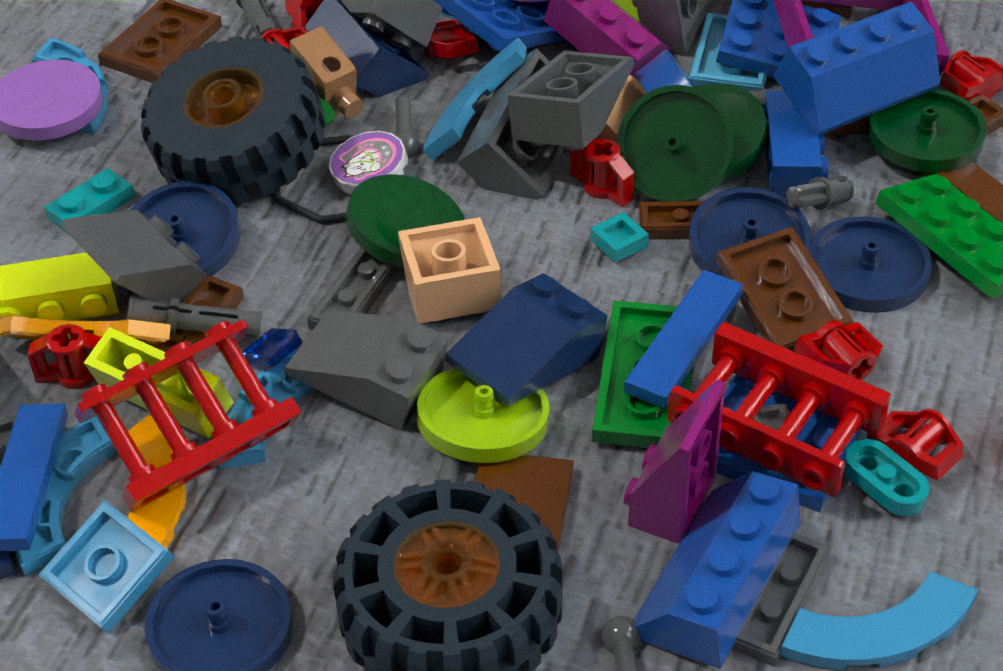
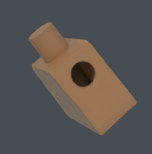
M320 26L290 40V51L303 60L311 74L318 96L333 107L335 116L343 114L348 119L357 116L362 111L364 104L356 95V68L328 32Z

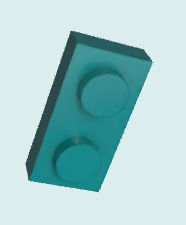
M106 168L44 206L47 219L66 232L60 225L66 218L110 213L134 198L135 194L132 184L111 169Z

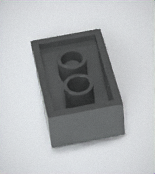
M341 0L352 14L363 20L362 25L365 28L376 33L388 35L391 37V44L404 50H410L411 47H427L443 9L441 5L433 0Z
M563 51L507 95L512 139L529 142L532 146L559 145L564 146L566 150L572 151L587 147L603 131L634 65L633 57Z
M138 210L66 218L60 224L115 283L149 300L170 302V298H177L182 303L207 276L206 272L197 264L201 257L185 242L181 241L177 244L170 237L174 232L173 228L157 214L149 218Z
M328 310L285 366L284 374L402 431L417 409V401L422 388L429 380L442 372L449 337L409 318Z

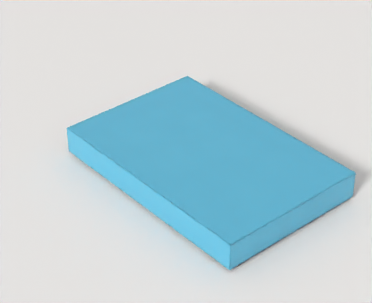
M707 13L689 78L695 85L694 87L720 83L734 85L746 91L765 89L767 76L764 73L758 74L716 62L728 15Z

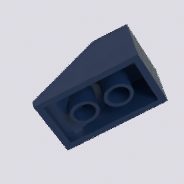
M543 273L514 287L446 353L445 361L479 386L486 385L491 387L494 396L509 407L599 358L608 315L591 305L586 299L579 297L559 284L554 278Z

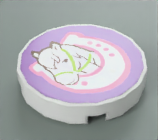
M383 131L364 132L349 138L337 147L331 155L329 169L335 185L343 192L352 194V191L360 183L371 177L386 174L403 175V168L405 164L408 165V156L402 140L394 134Z

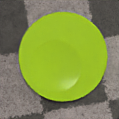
M451 368L433 377L422 388L417 401V423L424 439L439 452L467 462L496 463L520 457L534 449L542 441L548 429L550 405L548 397L542 388L508 407L494 396L491 387L486 385L479 386L456 368Z

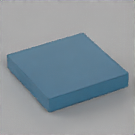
M104 500L38 575L109 634L175 556Z

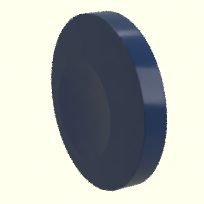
M188 181L167 184L146 194L130 209V211L138 210L149 218L157 214L174 230L170 237L177 244L183 241L201 257L197 264L210 276L216 274L230 261L240 242L241 224L234 204L223 191L203 182L196 184Z
M750 187L728 189L709 197L695 211L690 223L689 250L695 264L701 271L706 270L725 277L716 263L717 252L789 227L794 228L809 251L811 231L808 221L799 208H791L787 204L788 199L777 193Z
M864 216L834 221L824 226L814 235L809 249L812 258L844 307L851 310L881 313L901 309L915 302L924 293L929 282L932 259L927 246L903 226L890 220Z
M218 559L191 566L167 581L159 589L149 605L144 629L150 655L160 671H269L280 660L288 647L292 636L293 617L287 592L281 582L271 572L259 565L243 560Z

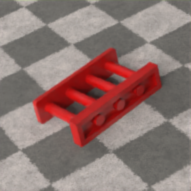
M244 319L232 325L228 320L220 322L205 332L206 338L192 345L188 341L181 342L165 352V359L151 366L147 362L140 363L122 375L124 380L110 387H107L105 383L96 385L80 396L81 402L77 404L75 413L77 420L81 424L96 416L131 474L128 477L130 484L126 485L122 496L131 513L294 425L301 414V410L292 396L280 403L277 402L276 398L270 399L237 343L243 340L248 329ZM219 352L224 357L254 407V410L251 412L254 417L239 425L236 420L230 421L197 366L199 362ZM178 373L183 377L214 429L211 433L213 439L199 447L195 442L190 443L156 387L157 384ZM138 394L173 451L170 455L172 461L158 469L153 464L148 465L114 409V406Z
M723 322L714 333L712 364L715 366L697 390L692 393L679 386H674L669 392L667 419L672 423L715 380L726 382L734 373L756 383L736 411L723 406L719 446L725 450L738 453L761 464L766 469L777 471L803 483L812 490L820 491L831 497H836L841 489L845 462L839 459L840 455L858 429L878 436L885 425L891 393L726 322ZM773 391L797 401V404L778 430L753 420ZM815 410L841 420L821 450L795 439Z

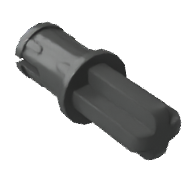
M846 176L832 179L815 177L808 184L789 187L786 191V195L789 198L787 204L793 209L812 206L815 209H825L831 203L849 201L854 194V185L851 180L846 181L848 178Z

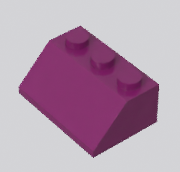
M550 0L543 19L580 52L633 57L634 65L629 75L634 77L636 76L635 72L662 51L667 49L671 53L672 50L613 0Z

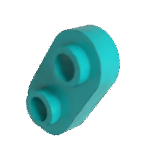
M861 439L849 445L844 460V472L854 484L893 514L912 516L924 509L929 494V483L922 473L885 444L877 440Z

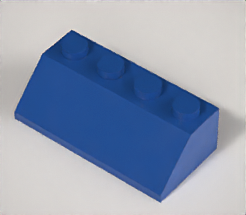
M911 1L790 46L778 66L774 78L814 134L819 136L938 88L940 78L934 30Z
M752 471L710 492L634 618V628L639 632L642 642L721 669L735 644L737 635L788 542H791L790 539L793 533H796L800 525L798 484Z

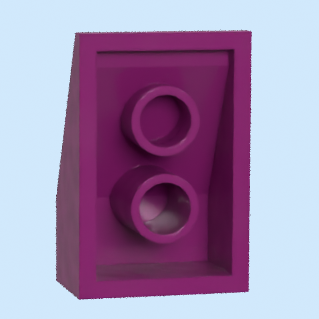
M715 380L666 428L657 446L651 444L648 447L642 463L643 472L639 479L633 477L630 480L625 491L623 502L629 506L628 526L677 544L681 542L716 478L725 382Z

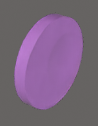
M67 60L39 61L11 71L0 79V130L15 138L34 141L55 139L78 131L90 123L102 107L103 95L98 77L88 67Z

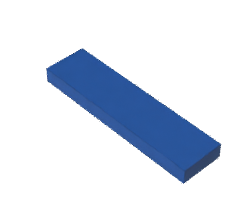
M703 270L625 380L624 392L666 408L669 401V392L674 386L680 387L713 339L715 331L725 321L742 296L743 284Z
M65 403L19 406L0 466V551L30 550L68 418Z

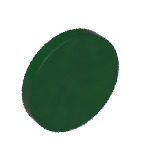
M716 83L694 87L714 98L730 118L735 134V154L730 170L723 181L731 179L751 167L760 157L766 146L768 125L764 109L755 96L745 89L734 85Z
M685 85L663 86L640 97L625 114L617 138L620 155L634 171V187L643 194L662 202L694 201L707 195L726 177L735 154L734 129L726 111L707 93Z
M938 89L931 90L871 114L868 127L870 142L881 156L903 168L929 173L953 171L973 162L983 149L987 131L983 115L973 104L958 95Z
M398 174L374 176L360 183L352 192L346 210V225L355 242L371 256L400 268H404L398 231L464 220L458 205L444 191L424 180Z

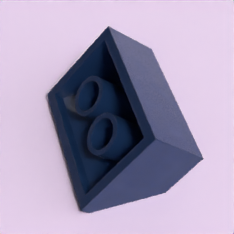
M323 0L305 26L308 32L320 26L328 32L355 66L357 71L356 92L363 94L366 90L381 97L422 82L430 75L409 50H404L391 44V37L388 35L376 33L365 28L362 25L363 20L352 14L341 0Z

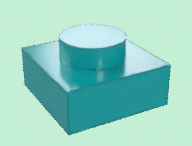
M625 212L590 228V240L614 263L648 247L649 234Z

